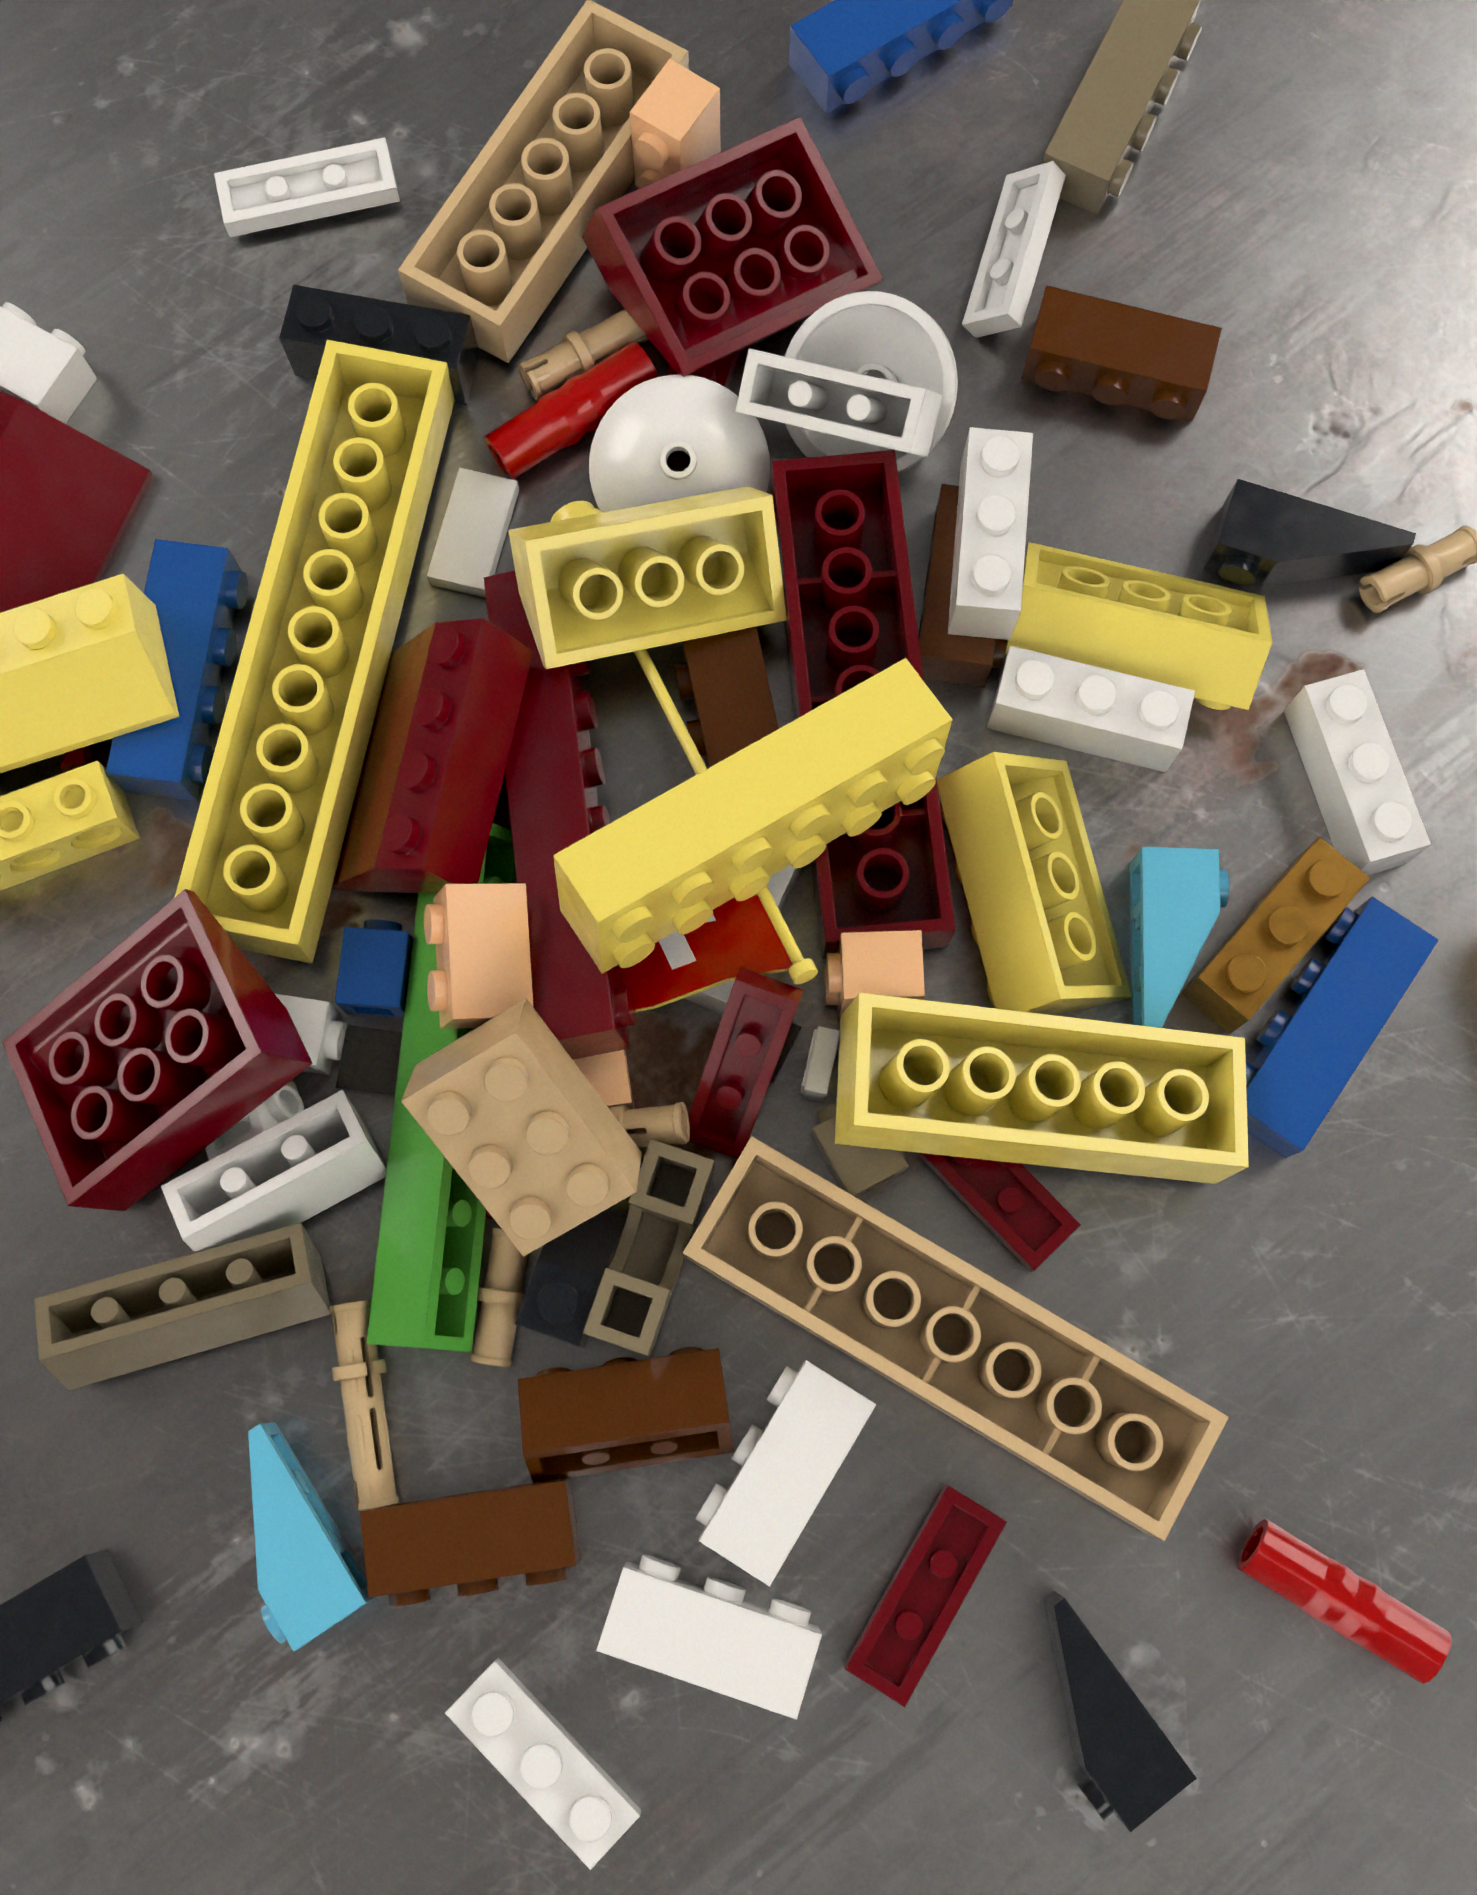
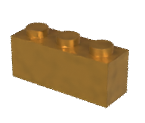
M1321 837L1317 838L1295 859L1181 991V994L1226 1032L1231 1034L1253 1017L1369 881L1370 877Z

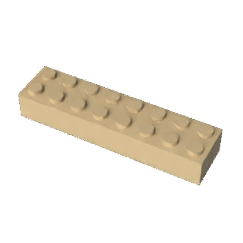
M752 1136L683 1251L685 1259L1143 1533L1163 1541L1166 1540L1229 1416Z

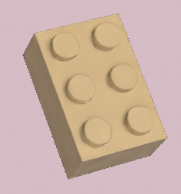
M527 998L415 1065L401 1102L523 1257L637 1192L642 1152Z

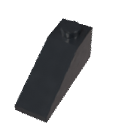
M1237 479L1222 506L1203 569L1219 573L1222 579L1233 584H1255L1261 587L1377 572L1401 560L1413 545L1416 533Z
M641 1157L640 1168H641V1165H642V1162H643V1159H644V1158H642V1157ZM631 1196L543 1246L515 1322L516 1325L585 1348L589 1335L583 1334L605 1268L610 1266L628 1216L630 1206L628 1202Z
M1052 1591L1043 1601L1073 1756L1087 1775L1077 1785L1104 1822L1115 1814L1129 1832H1132L1197 1778L1068 1601L1057 1592Z

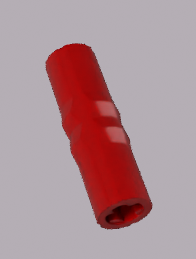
M633 341L586 372L569 378L559 389L544 394L534 405L483 437L485 444L503 474L508 479L514 480L557 451L576 444L586 433L596 430L607 410L617 399L634 386L659 377L643 348Z
M1263 1519L1248 1536L1238 1558V1570L1295 1604L1310 1617L1330 1626L1341 1636L1359 1644L1418 1682L1428 1683L1440 1671L1451 1647L1452 1637L1450 1632L1393 1598L1378 1585L1358 1576L1346 1565L1327 1557L1269 1520Z

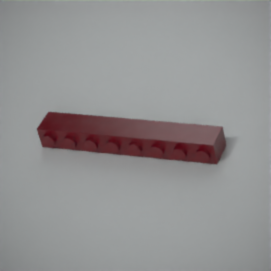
M515 571L483 577L488 622L533 650L505 769L517 883H526L533 1008L572 1060L630 1049L627 1026L636 1025V1009L631 989L628 985L622 986L619 964L605 973H601L560 911L553 858L554 854L611 823L606 806L598 805L596 786L605 785V773L598 748H591L589 730L598 727V720L592 695L589 691L584 692L582 675L591 672L590 661L550 669L544 668L519 595Z

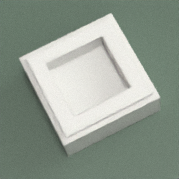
M818 1026V1029H814L800 1095H803L802 1099L819 1103L825 1102L840 1036L839 1030Z

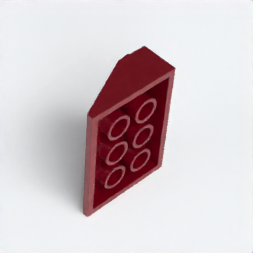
M801 117L597 207L582 235L610 291L674 371L683 377L700 371L808 319L816 310L836 298L851 293L864 292L883 281Z
M0 392V613L100 581L153 477L150 469L34 406Z
M484 618L435 622L391 653L332 884L333 889L338 891L438 893L445 884H478L533 655L532 649Z
M184 889L2 1042L67 1205L115 1211H126L313 1064L286 1007L197 894L188 889Z

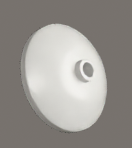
M878 291L856 292L836 298L816 310L801 325L786 351L785 357L924 388L942 394L943 397L929 453L937 445L950 423L958 389L957 368L952 348L936 321L922 308L905 298ZM786 424L795 444L808 458L894 450ZM895 450L898 474L911 468L925 456Z
M680 374L666 375L634 386L617 399L607 410L599 423L592 441L589 457V476L592 492L599 509L602 512H609L745 486L767 493L770 478V455L764 432L757 418L752 415L735 412L738 396L726 387L706 378L693 375L683 377ZM675 451L687 453L690 457L689 466L681 472L671 470L667 466V458L671 453Z

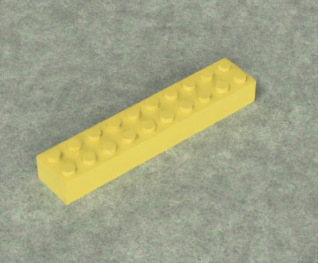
M327 340L175 893L176 897L184 889L194 891L240 950L313 963L455 402L447 362Z

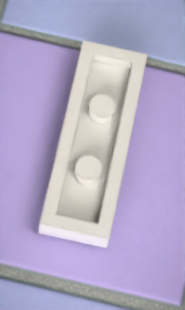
M385 137L214 173L223 222L229 237L400 202Z
M1054 161L1006 175L962 322V326L975 338L1022 327L1066 174Z
M499 1658L445 1712L453 1723L590 1870L640 1817L641 1809Z

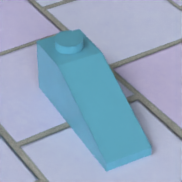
M1142 847L1129 863L1132 1025L1162 1028L1220 913V908H1224L1227 905L1229 875L1227 870L1220 869L1219 849Z
M276 1422L260 1423L248 1431L258 1591L265 1602V1605L260 1608V1612L271 1635L279 1643H284L287 1640L291 1649L295 1652L376 1597L368 1598L365 1572Z

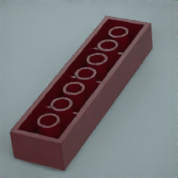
M895 450L772 461L770 494L773 495L787 620L784 622L795 719L904 658L909 661L924 681ZM937 778L935 779L936 784L924 797L909 805H904L902 801L882 811L878 821L863 833L850 837L846 832L827 843L823 853L811 862L822 959H826L827 953L837 952L841 933L921 930L922 950L948 947L956 927Z

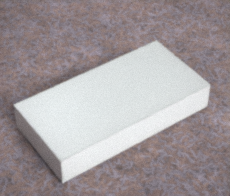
M459 467L426 576L430 585L486 598L483 577L495 575L519 493V486L516 480Z

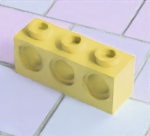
M98 760L0 796V891L140 839L124 791L106 774V768Z

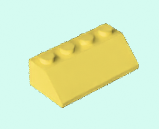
M749 486L508 530L519 595L543 667L546 669L787 620L773 495Z
M1028 542L1024 559L1021 612L1010 640H1007L1005 654H1007L1010 646L1194 690V698L1197 702L1208 708L1228 710L1233 706L1249 710L1272 645V636L1266 600L1263 595Z
M125 574L110 577L0 613V773L179 717L156 605Z
M992 752L938 778L937 785L941 801V816L948 827L956 858V874L965 892L972 919L971 931L975 942L979 946L988 980L987 993L993 1006L996 1009L1059 1015L1132 997L1067 761Z

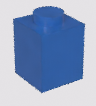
M370 919L364 921L363 928L344 927L335 1004L347 1015L404 1019L413 937L408 931H402L403 926L400 923Z

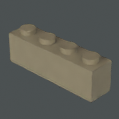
M1201 0L1122 1L1043 156L1042 164L1054 161L1066 174L1059 199L1099 215L1109 194L1116 197L1120 196L1133 167V162L1127 160V157L1132 148L1139 151L1143 150L1157 116L1150 114L1155 102L1165 106L1180 72L1174 69L1173 66L1177 58L1185 61L1189 59L1198 40L1202 26L1194 23V19Z
M301 1222L34 1298L39 1361L68 1390L331 1314L322 1258Z

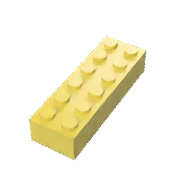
M904 658L554 854L560 911L602 974L618 964L621 968L631 967L651 954L655 948V943L675 931L683 935L696 930L710 919L713 909L734 897L737 901H744L753 897L769 883L770 876L789 865H792L794 869L808 865L823 853L826 844L846 832L850 837L859 835L878 821L882 811L900 801L904 805H909L924 797L936 784V775L941 758L945 753L944 748L953 719L909 661Z
M859 992L840 1017L835 1144L1216 1184L1249 1167L1245 1038Z

